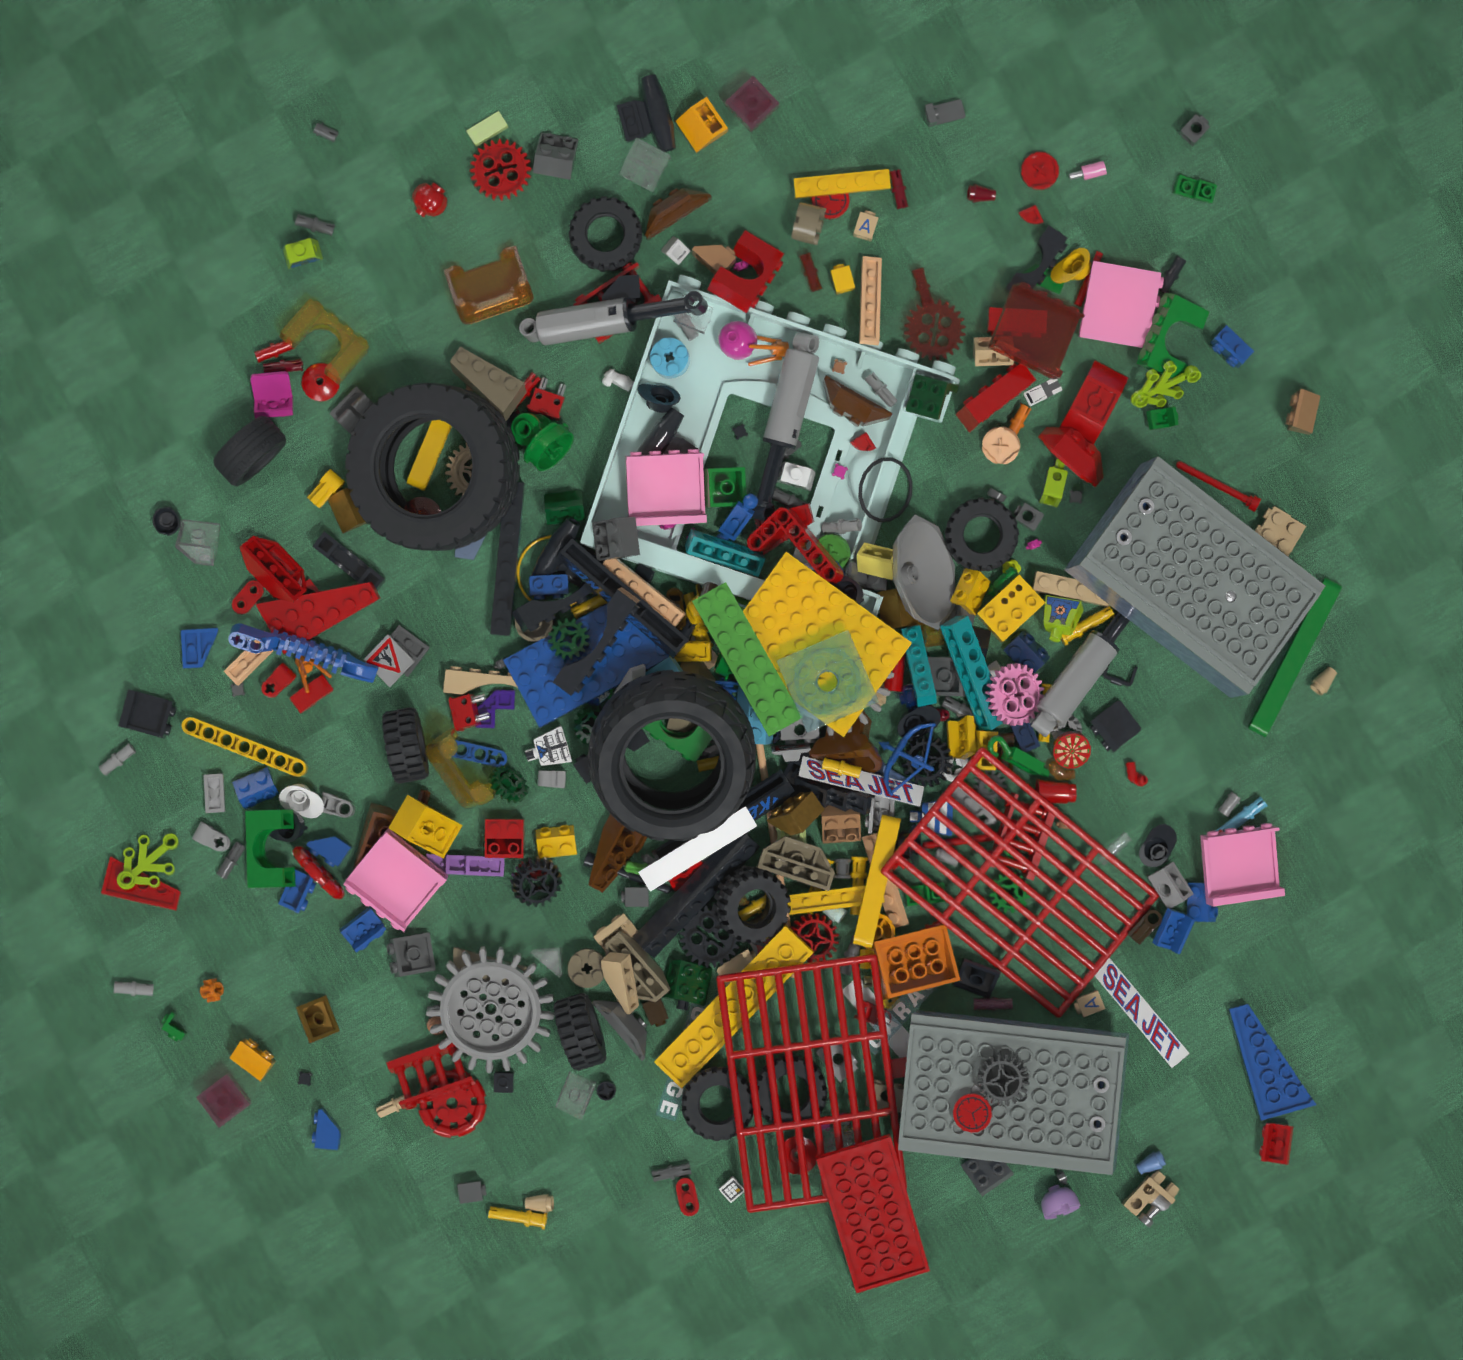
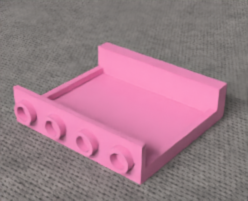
M1092 261L1078 337L1143 348L1145 337L1151 328L1152 320L1155 316V307H1159L1160 296L1157 295L1158 289L1163 287L1164 277H1161L1160 272Z
M688 449V453H680V450H668L669 454H661V451H649V455H642V452H630V456H625L628 517L636 518V526L707 523L704 497L703 452H699V449Z
M1263 823L1261 827L1254 828V826H1243V830L1228 828L1222 833L1208 831L1207 835L1200 836L1206 904L1214 907L1285 896V889L1279 885L1275 831H1280L1279 827L1272 826V823Z
M388 828L346 878L343 885L346 886L345 889L350 894H356L360 897V901L364 905L374 908L378 916L388 919L396 930L404 932L439 887L447 881L449 875Z

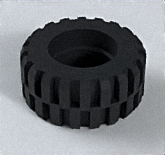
M601 196L599 199H590L588 203L584 202L580 206L581 208L573 214L574 217L569 225V239L575 256L579 258L581 263L586 264L588 268L597 269L600 272H605V270L612 272L620 267L622 269L628 262L634 259L642 243V228L636 212L626 202H621L615 197L607 198V196ZM600 217L616 219L624 231L621 244L609 252L596 250L588 240L589 226Z
M983 497L970 499L958 506L951 514L945 529V543L950 555L953 556L958 564L971 570L991 571L1002 566L1013 555L1018 544V523L1010 509H1007L1003 503L994 501L995 499H985ZM976 517H987L993 520L999 528V542L989 552H975L967 546L964 540V529L967 523Z
M409 707L385 712L382 716L383 737L394 781L401 784L426 779L429 775L428 755L423 728L417 710Z
M744 867V871L737 869L734 871V875L728 874L725 877L726 881L724 884H719V893L715 892L714 898L717 900L716 903H713V908L716 911L715 917L720 922L719 925L726 932L743 943L755 944L756 940L759 943L766 942L765 938H774V933L776 931L780 932L783 928L781 927L783 922L787 923L789 919L786 916L791 911V906L787 904L791 902L790 896L787 894L788 890L777 877L768 871L757 867L753 869L751 867ZM752 890H763L766 894V906L763 912L753 920L742 921L738 916V905L742 897Z
M580 993L557 1000L554 1004L555 1022L561 1044L571 1067L574 1070L580 1071L603 1064L607 1059L606 1046L597 1014L589 996Z
M785 1055L774 1058L777 1081L781 1076L787 1075ZM793 1055L795 1075L800 1076L808 1086L805 1058ZM766 1064L757 1075L762 1117L770 1124H774ZM813 1064L819 1111L821 1114L826 1104L827 1086L822 1072ZM810 1094L805 1104L800 1107L801 1120L813 1118ZM780 1107L782 1123L793 1121L792 1110H785Z
M713 1066L695 1074L685 1086L681 1103L682 1113L687 1125L697 1135L707 1140L726 1141L737 1136L734 1113L727 1120L716 1122L705 1117L700 1108L701 1096L708 1088L720 1085L731 1090L728 1067ZM736 1071L743 1127L747 1128L753 1117L750 1085L746 1078Z

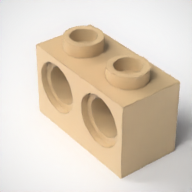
M1012 336L974 337L973 355L975 366L1013 365L1014 347Z

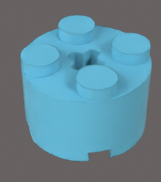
M662 338L653 346L650 353V362L660 376L672 379L683 375L687 371L690 364V356L687 348L681 341L675 338ZM673 354L674 360L667 362L666 356Z

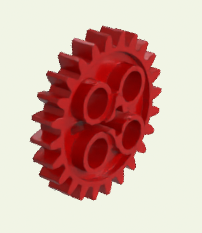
M501 139L498 140V144L491 140V146L484 143L485 149L478 148L480 155L473 154L476 161L470 162L475 167L470 169V173L475 174L471 177V180H477L474 187L481 186L479 193L481 194L486 191L485 197L488 198L492 195L493 201L496 200L497 196L500 197L501 202H503L504 196H507L508 200H511V194L518 197L516 191L524 192L522 185H529L525 179H531L527 172L532 171V168L526 167L531 161L524 160L528 154H521L523 148L519 147L516 149V142L510 146L508 139L505 141V144H502ZM505 154L512 155V160L509 163L502 161V157ZM488 159L494 161V165L491 168L484 167V162ZM514 164H517V167H515V168L505 169V168H508V167H510V166H512V165H514ZM499 166H502L504 169L503 174L495 172L498 171ZM487 172H488V173H489V172H494V173L490 174L489 176H485V175H484V174L487 173ZM509 173H517L518 178L515 181L508 180ZM492 178L500 180L499 184L494 187L489 185V181Z

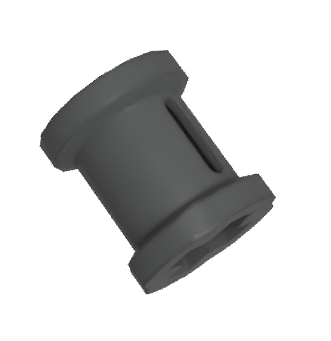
M834 859L836 863L834 878L851 879V875H849L851 859Z

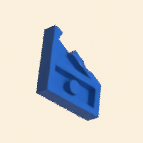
M218 628L181 630L183 669L203 668L218 634Z

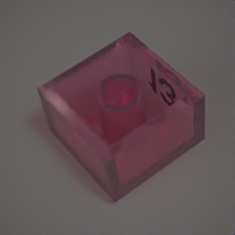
M752 76L725 101V106L752 133L779 108V102Z
M230 1072L196 1097L218 1128L252 1104Z

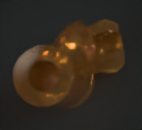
M1056 761L1049 763L1050 774L1057 780L1075 779L1074 769L1064 770Z

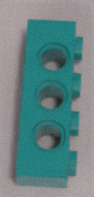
M691 529L685 544L687 554L759 577L765 562L763 552L753 551L748 547Z
M918 625L901 629L902 636L912 642L905 653L917 705L921 707L937 703L936 691L921 627Z

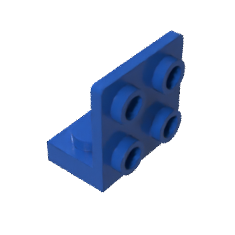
M1227 325L1210 342L1212 344L1211 348L1219 355L1222 353L1226 357L1225 361L1232 368L1236 367L1238 369L1254 352Z

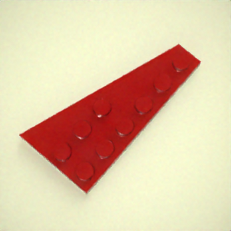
M366 582L304 594L293 603L278 599L255 605L271 633L275 629L278 630V634L286 632L288 633L287 635H296L297 638L301 639L303 637L308 641L381 599L373 583Z

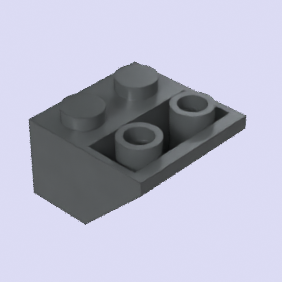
M541 132L534 158L533 173L570 180L579 139Z
M619 517L592 523L598 561L640 555L635 517Z

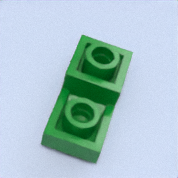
M1177 175L1173 194L1212 204L1217 185Z
M936 883L945 890L944 883ZM926 885L910 886L930 904L946 902ZM904 893L905 906L919 905Z

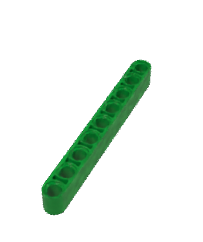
M1326 577L1321 582L1325 585L1324 589L1301 621L1248 726L1249 730L1263 737L1268 735L1342 589V585Z

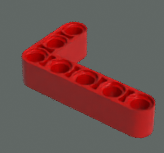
M783 507L777 509L747 539L749 549L765 552L786 534L819 576L831 583H838L843 579L844 574L841 567L797 513L791 509ZM787 513V514H788V518H787V520L784 522L783 517H784V514ZM774 526V532L770 534V528ZM799 527L800 531L798 535H795V529ZM758 539L761 540L759 547L756 545ZM810 541L811 547L807 550L806 545ZM820 555H822L823 560H822V562L819 564V563H818V558H819ZM833 569V570H834V576H833L832 578H830V575H829V574H830V571Z

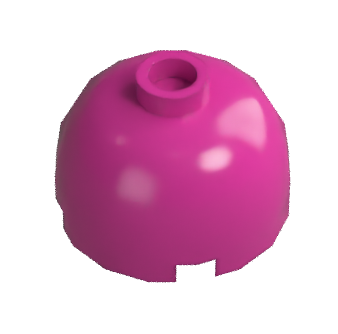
M731 321L720 330L718 344L721 351L727 357L734 360H743L752 354L754 348H749V345L757 344V334L749 324L742 321Z

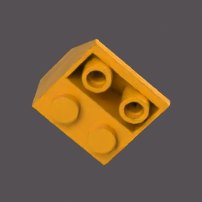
M707 97L690 107L675 121L696 153L728 132V127Z
M251 1038L249 1040L243 1039L235 1048L230 1059L261 1081L275 1064L274 1055L267 1050H260L258 1048L259 1044Z

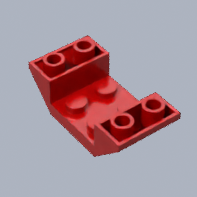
M1094 361L1060 427H1072L1074 430L1079 431L1089 443L1094 444L1129 378Z

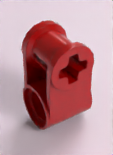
M283 662L262 684L263 694L269 698L276 697L284 688L292 683L297 675ZM268 684L271 685V686H272L273 684L275 685V686H274V690H275L274 693H272V692H268V693H267V690H268L267 685H268Z
M864 1000V1008L867 1007L865 1012L866 1022L878 1026L876 1005ZM884 1009V1012L888 1015L891 1022V1013L887 1009ZM855 1014L854 1018L858 1019V1014Z

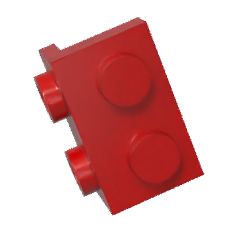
M1266 1123L1262 1130L1263 1145L1259 1151L1261 1161L1289 1165L1294 1126Z

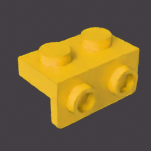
M965 568L950 602L961 605L969 614L976 615L991 581L980 571Z
M967 715L960 721L949 720L946 723L948 749H951L948 756L966 760L976 753L977 750L974 716Z
M561 825L560 827L553 828L543 827L536 830L539 858L542 859L543 856L551 858L577 855L574 825Z

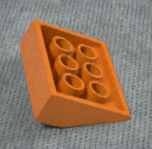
M944 925L873 942L874 954L878 958L883 1000L960 981L948 930Z

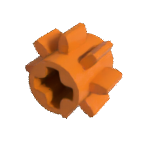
M217 978L204 980V985L200 987L201 997L207 999V1003L221 1000L220 996L224 993L222 983L217 982Z

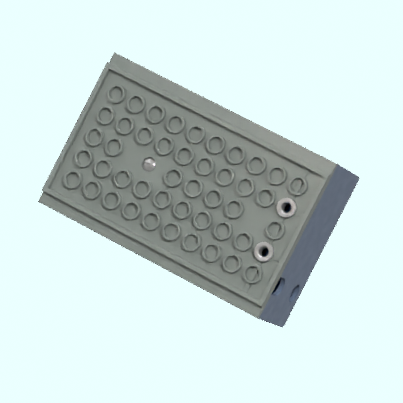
M1159 456L1139 465L1064 569L1230 698L1248 695L1253 687L1257 685L1325 587L1323 583Z
M917 1010L911 1015L898 1150L1113 1175L1117 1163L1129 1033ZM998 1053L1001 1054L1002 1059H1004L1006 1053L1009 1054L1008 1060L1016 1056L1014 1061L1016 1064L1022 1060L1023 1063L1019 1067L1023 1068L1026 1066L1027 1070L1023 1074H1030L1029 1078H1024V1081L1030 1082L1029 1086L1023 1085L1028 1090L1027 1093L1020 1091L1023 1099H1019L1016 1096V1104L1010 1099L1009 1106L1005 1105V1101L1002 1102V1106H998L997 1099L994 1104L990 1103L992 1100L990 1096L987 1100L992 1107L993 1115L985 1129L970 1133L958 1127L953 1117V1109L959 1098L970 1093H976L983 1097L988 1094L986 1091L983 1093L979 1092L984 1088L983 1085L977 1086L978 1082L983 1081V1079L977 1078V1075L984 1074L979 1068H987L983 1062L987 1060L991 1064L990 1056L997 1060ZM1004 1064L1008 1074H1018L1013 1067ZM998 1065L990 1069L988 1079L997 1077ZM1002 1075L997 1081L1002 1082V1085L1005 1086V1083L1013 1078L1008 1079L1007 1076ZM1019 1080L1009 1084V1095L1017 1090ZM989 1085L993 1092L1003 1096L999 1086Z

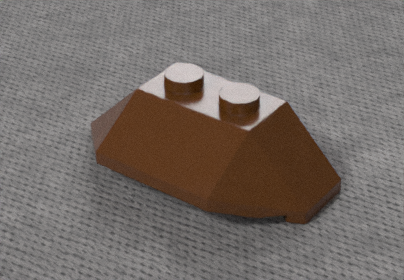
M676 188L668 194L670 197L663 200L661 198L654 202L645 233L647 241L711 201L712 196L705 192L686 188L679 190Z
M825 376L823 385L830 408L833 409L832 412L837 416L849 418V422L858 427L859 425L864 427L887 421L891 418L892 412L829 376Z

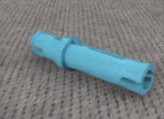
M1260 796L1249 806H1244L1240 813L1215 831L1221 829L1225 832V829L1228 828L1237 829L1249 819H1254V815L1268 805Z

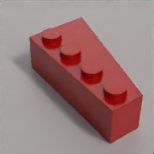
M1023 362L1019 365L1014 363L1006 370L1008 372L1006 375H998L992 380L994 384L990 387L985 385L978 391L979 395L973 398L971 396L963 402L965 406L956 416L969 433L1036 381V378Z

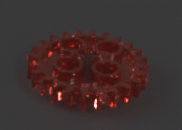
M931 298L930 304H927L923 300L922 307L916 304L917 311L910 310L913 314L912 317L906 316L910 323H904V326L909 328V330L904 331V334L910 336L905 340L906 342L912 341L909 348L916 347L914 353L922 352L921 358H924L927 354L929 361L932 360L933 356L939 361L940 355L947 359L946 353L949 352L951 355H954L952 349L959 350L957 343H963L960 336H966V333L961 331V329L966 328V325L960 324V322L964 320V317L958 318L957 316L961 313L960 310L954 312L955 305L948 307V301L941 304V299L939 298L937 303H934ZM939 313L937 327L940 331H936L934 346H931L933 332L930 328H934L935 315ZM930 314L932 321L930 323H923L922 316ZM949 317L951 319L950 325L942 326L941 319ZM927 333L929 335L928 341L920 342L919 335ZM940 336L948 338V342L945 345L938 344L937 340Z

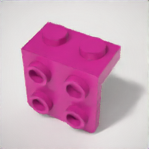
M288 372L251 375L255 418L259 416L285 417L293 415L294 400Z

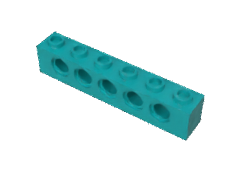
M955 616L940 625L979 730H993L1001 725L1003 721H997L998 716L991 715L994 709H988L991 702H986L990 695L985 692L991 689L987 684L993 683L990 679L992 675L987 667L969 616Z

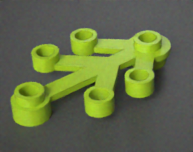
M1168 361L1163 366L1165 371L1160 379L1155 369H1151L1146 373L1148 379L1141 390L1133 393L1130 399L1131 403L1138 408H1142L1147 404L1163 407L1167 403L1164 395L1174 397V399H1180L1184 395V391L1180 386H1176L1173 389L1170 387L1185 380L1190 383L1197 382L1201 378V372L1196 366L1190 365L1185 368L1184 373L1168 380L1177 369L1173 361ZM1159 379L1155 387L1151 388L1153 383Z
M172 833L165 835L163 844L148 857L147 846L150 844V839L147 835H141L138 838V865L133 870L132 859L135 857V851L131 847L124 849V871L120 872L117 877V883L122 889H131L135 884L150 885L152 888H157L160 885V879L155 875L150 878L138 877L143 871L163 872L166 875L174 874L175 867L172 863H166L165 865L152 864L166 851L174 850L178 847L179 840ZM146 838L148 841L146 844H141V839ZM174 840L175 843L174 845L170 846L168 845V841ZM132 851L133 854L132 856L128 857L126 856V852ZM171 866L173 869L171 872H166V867ZM129 877L131 880L129 883H124V878ZM157 879L158 882L157 884L152 885L151 880Z

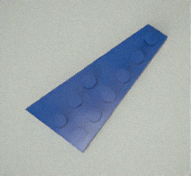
M1244 1004L1230 1008V1016L1260 1120L1315 1106L1316 1103L1308 1094L1250 1006Z

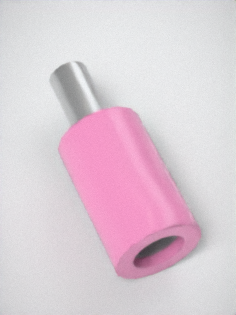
M1104 161L1081 166V171L1069 173L1070 180L1080 177L1088 180L1107 175Z

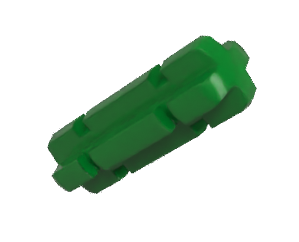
M1013 567L1007 569L1006 573H1003L994 581V584L989 586L988 594L994 597L1018 576L1017 569Z

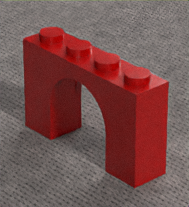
M745 230L733 251L735 256L747 262L755 269L758 278L743 279L720 267L712 278L707 290L747 313L751 307H756L760 300L758 296H763L768 288L766 284H771L776 276L774 272H779L784 263L781 261L784 253Z

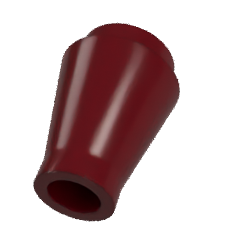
M977 184L968 186L967 200H970L972 203L995 201L996 190Z

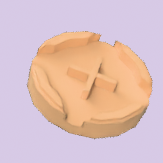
M1007 427L992 428L987 432L982 441L984 455L995 464H1008L1012 462L1020 451V440L1017 434Z

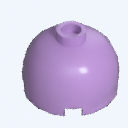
M1059 1185L1050 1187L1048 1189L1049 1192L1043 1196L1041 1201L1042 1212L1046 1220L1055 1219L1057 1215L1061 1214L1063 1216L1067 1215L1081 1206L1077 1195L1072 1189L1067 1187L1060 1188Z

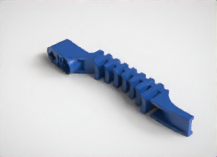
M240 623L233 625L228 638L229 643L236 648L257 654L274 650L277 651V655L281 656L282 650H285L288 657L291 656V653H295V658L300 659L301 656H304V661L309 662L310 658L314 659L313 664L318 665L319 661L324 662L322 667L324 669H327L328 665L331 664L333 665L331 673L336 674L337 668L341 667L340 675L371 683L374 682L379 666L362 662L353 657L349 652H343L342 649L336 650L334 647H326L322 643L319 645L315 643L316 641H306V638L302 637L300 639L296 635H287L288 633L286 632L278 634V630L274 629L273 633H268Z

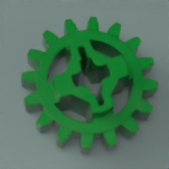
M998 874L999 880L993 879L1000 887L1013 888L1012 892L1017 897L1015 899L1021 904L1027 905L1024 900L1025 898L1030 899V896L1026 895L1025 891L1022 890L1021 897L1018 895L1019 886L1014 882L1008 885L1002 883L1008 880V877ZM993 891V893L989 894L990 897H994L991 903L998 904L996 907L998 910L1003 907L1004 913L1008 909H1010L1011 913H1014V907L1005 905L1007 902L1002 897L999 900L996 892Z

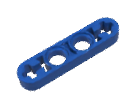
M445 737L438 738L434 743L435 751L446 756L495 767L504 766L508 761L507 754L498 749ZM442 740H445L446 745L452 746L451 742H455L453 754H449L450 749L440 751L438 743H442ZM458 745L466 746L467 752L465 755L460 756L457 754L456 748ZM477 749L485 751L486 756L484 759H476L475 752ZM489 750L493 751L491 755L498 756V753H501L504 762L500 761L499 764H496L494 759H490V763L486 762L489 757Z

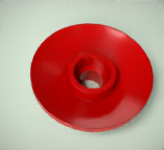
M314 364L304 372L302 377V388L305 394L315 401H327L333 398L340 387V378L337 371L328 364ZM319 378L324 380L322 385L317 384Z
M793 1136L785 1141L788 1172L800 1175L799 1159L794 1156L797 1151L796 1136ZM803 1137L809 1172L816 1164L815 1156H817V1149L811 1140Z

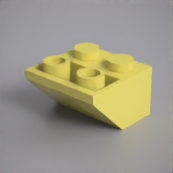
M864 542L857 553L858 572L893 580V549Z

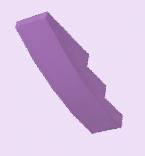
M425 854L428 860L446 874L504 877L505 858L445 855L443 859L435 854Z

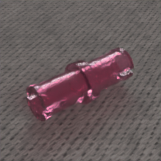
M991 996V998H974V1011L991 1010L995 1012V1010H1013L1012 997L995 998V996Z

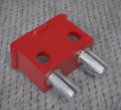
M543 377L539 388L535 387L530 405H527V410L559 421L560 412L565 401L563 395L566 385L560 384L557 394L545 391L548 379Z
M468 694L457 698H449L456 731L463 732L464 729L481 725L480 721L490 719L488 712L479 715L476 704L486 700L485 694L477 696Z

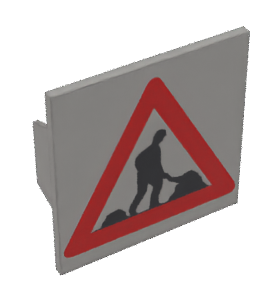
M389 634L363 660L365 663L379 666L376 674L389 687L415 662L408 654V651Z
M810 743L771 746L772 754H782L785 762L799 761L801 753L811 750Z

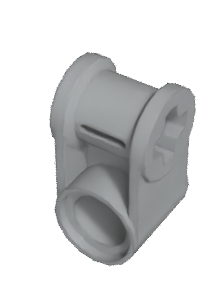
M322 792L324 813L343 818H349L354 815L356 808L352 802ZM344 804L350 806V812L346 815L341 811V807Z
M200 822L192 837L193 840L221 852L228 850L231 844L228 836L204 822ZM223 838L222 842L225 844L224 846H219L217 840Z

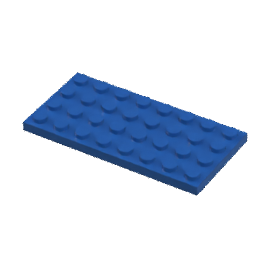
M606 604L576 620V624L583 623L582 629L587 628L588 630L585 635L590 636V639L586 640L589 646H584L586 653L580 652V658L574 655L571 661L569 656L562 660V654L556 657L555 653L557 650L551 651L550 647L553 644H549L548 640L552 639V637L548 635L546 638L520 650L503 661L539 728L619 686L630 668L644 664L647 671L668 658L669 655L630 621L626 620L628 625L623 632L619 631L616 634L617 641L612 647L608 646L604 651L607 653L601 663L597 661L594 666L595 672L590 678H585L583 681L585 686L579 694L575 693L570 696L554 684V679L565 665L585 658L600 642L607 622ZM566 627L570 631L577 630L573 627ZM559 631V633L557 634L556 642H557V640H559L560 637H561V632H560V631ZM566 636V641L572 643L573 637ZM582 637L577 641V647L580 646ZM564 647L563 649H561L566 652H571V649Z

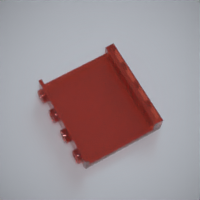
M1025 282L1014 284L1011 287L988 348L1053 380L1059 379L1063 373L1060 367L1078 321L1084 318L1085 315L1080 313V310L1076 307L1064 305V302L1060 299L1048 297V294L1044 291L1031 289V285Z

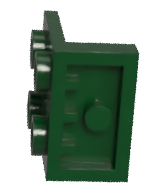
M915 374L906 411L939 420L946 395H949V392L957 393L959 386Z
M582 490L544 494L547 525L563 523L567 517L574 518L577 521L585 520Z
M669 960L665 977L670 990L662 998L678 999L705 1006L712 968H706L705 966H699L698 964L683 960Z

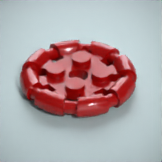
M301 846L293 849L294 858L313 880L319 883L321 888L337 900L345 896V891L337 880L332 879V874L323 865L319 866L317 859L309 851Z
M455 1068L450 1071L444 1069L447 1078H454V1082L459 1081ZM465 1071L466 1077H471V1074ZM436 1072L428 1078L430 1091L434 1085L441 1087ZM475 1080L476 1084L471 1085L472 1087L468 1091H461L459 1089L419 1103L420 1110L418 1112L425 1126H429L434 1130L433 1133L446 1138H451V1136L462 1137L476 1129L475 1126L482 1122L487 1109V1104H485L486 1093L479 1080ZM477 1097V1105H472L471 1098ZM449 1098H455L458 1101L456 1108L448 1107L447 1100ZM433 1101V1108L431 1109L427 1108V1102ZM468 1113L473 1115L470 1121L465 1119ZM436 1116H438L439 1119L443 1120L440 1124H437L434 1121V1118ZM458 1122V1128H451V1123Z

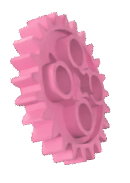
M1014 663V665L1007 664V667L1001 666V671H994L996 677H990L993 683L987 684L991 688L990 691L985 692L990 695V698L986 699V702H991L988 709H994L991 715L998 716L997 721H1003V724L1009 725L1010 723V726H1016V724L1023 725V722L1029 723V718H1035L1034 712L1039 713L1036 706L1040 698L1044 696L1040 694L1044 688L1039 687L1042 680H1036L1038 674L1033 673V669L1027 668V665ZM1006 683L1007 688L1004 691V684Z

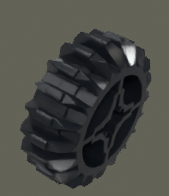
M922 736V742L916 738V745L909 743L912 749H905V752L914 757L921 750V757L924 758L928 742L926 736ZM932 736L930 746L935 747L940 752L941 757H933L932 752L929 750L928 758L934 761L929 762L928 765L935 768L937 764H941L939 771L933 775L934 771L924 768L927 777H922L917 773L910 779V781L915 780L914 784L916 785L921 783L924 788L927 784L931 788L934 787V781L937 785H941L940 778L946 781L947 778L944 774L950 775L951 771L947 769L954 766V764L949 763V760L954 759L953 756H948L951 749H945L947 743L941 744V739L937 738L935 740L934 736ZM902 757L903 760H907V763L902 764V767L908 768L904 773L909 775L916 771L911 766V761Z
M536 856L533 861L529 857L527 863L521 861L522 866H516L517 872H512L513 879H510L511 890L514 892L515 898L519 899L522 904L526 903L527 906L533 903L536 908L538 903L544 906V901L546 900L551 903V897H557L555 891H561L559 885L562 884L560 878L562 875L558 871V866L554 865L552 860L547 861L544 856L541 860ZM550 874V881L548 885H546L545 881L547 879V875ZM526 878V879H527V883H526V885H525V886H526L525 889L523 890V889H522V884H523L524 879Z

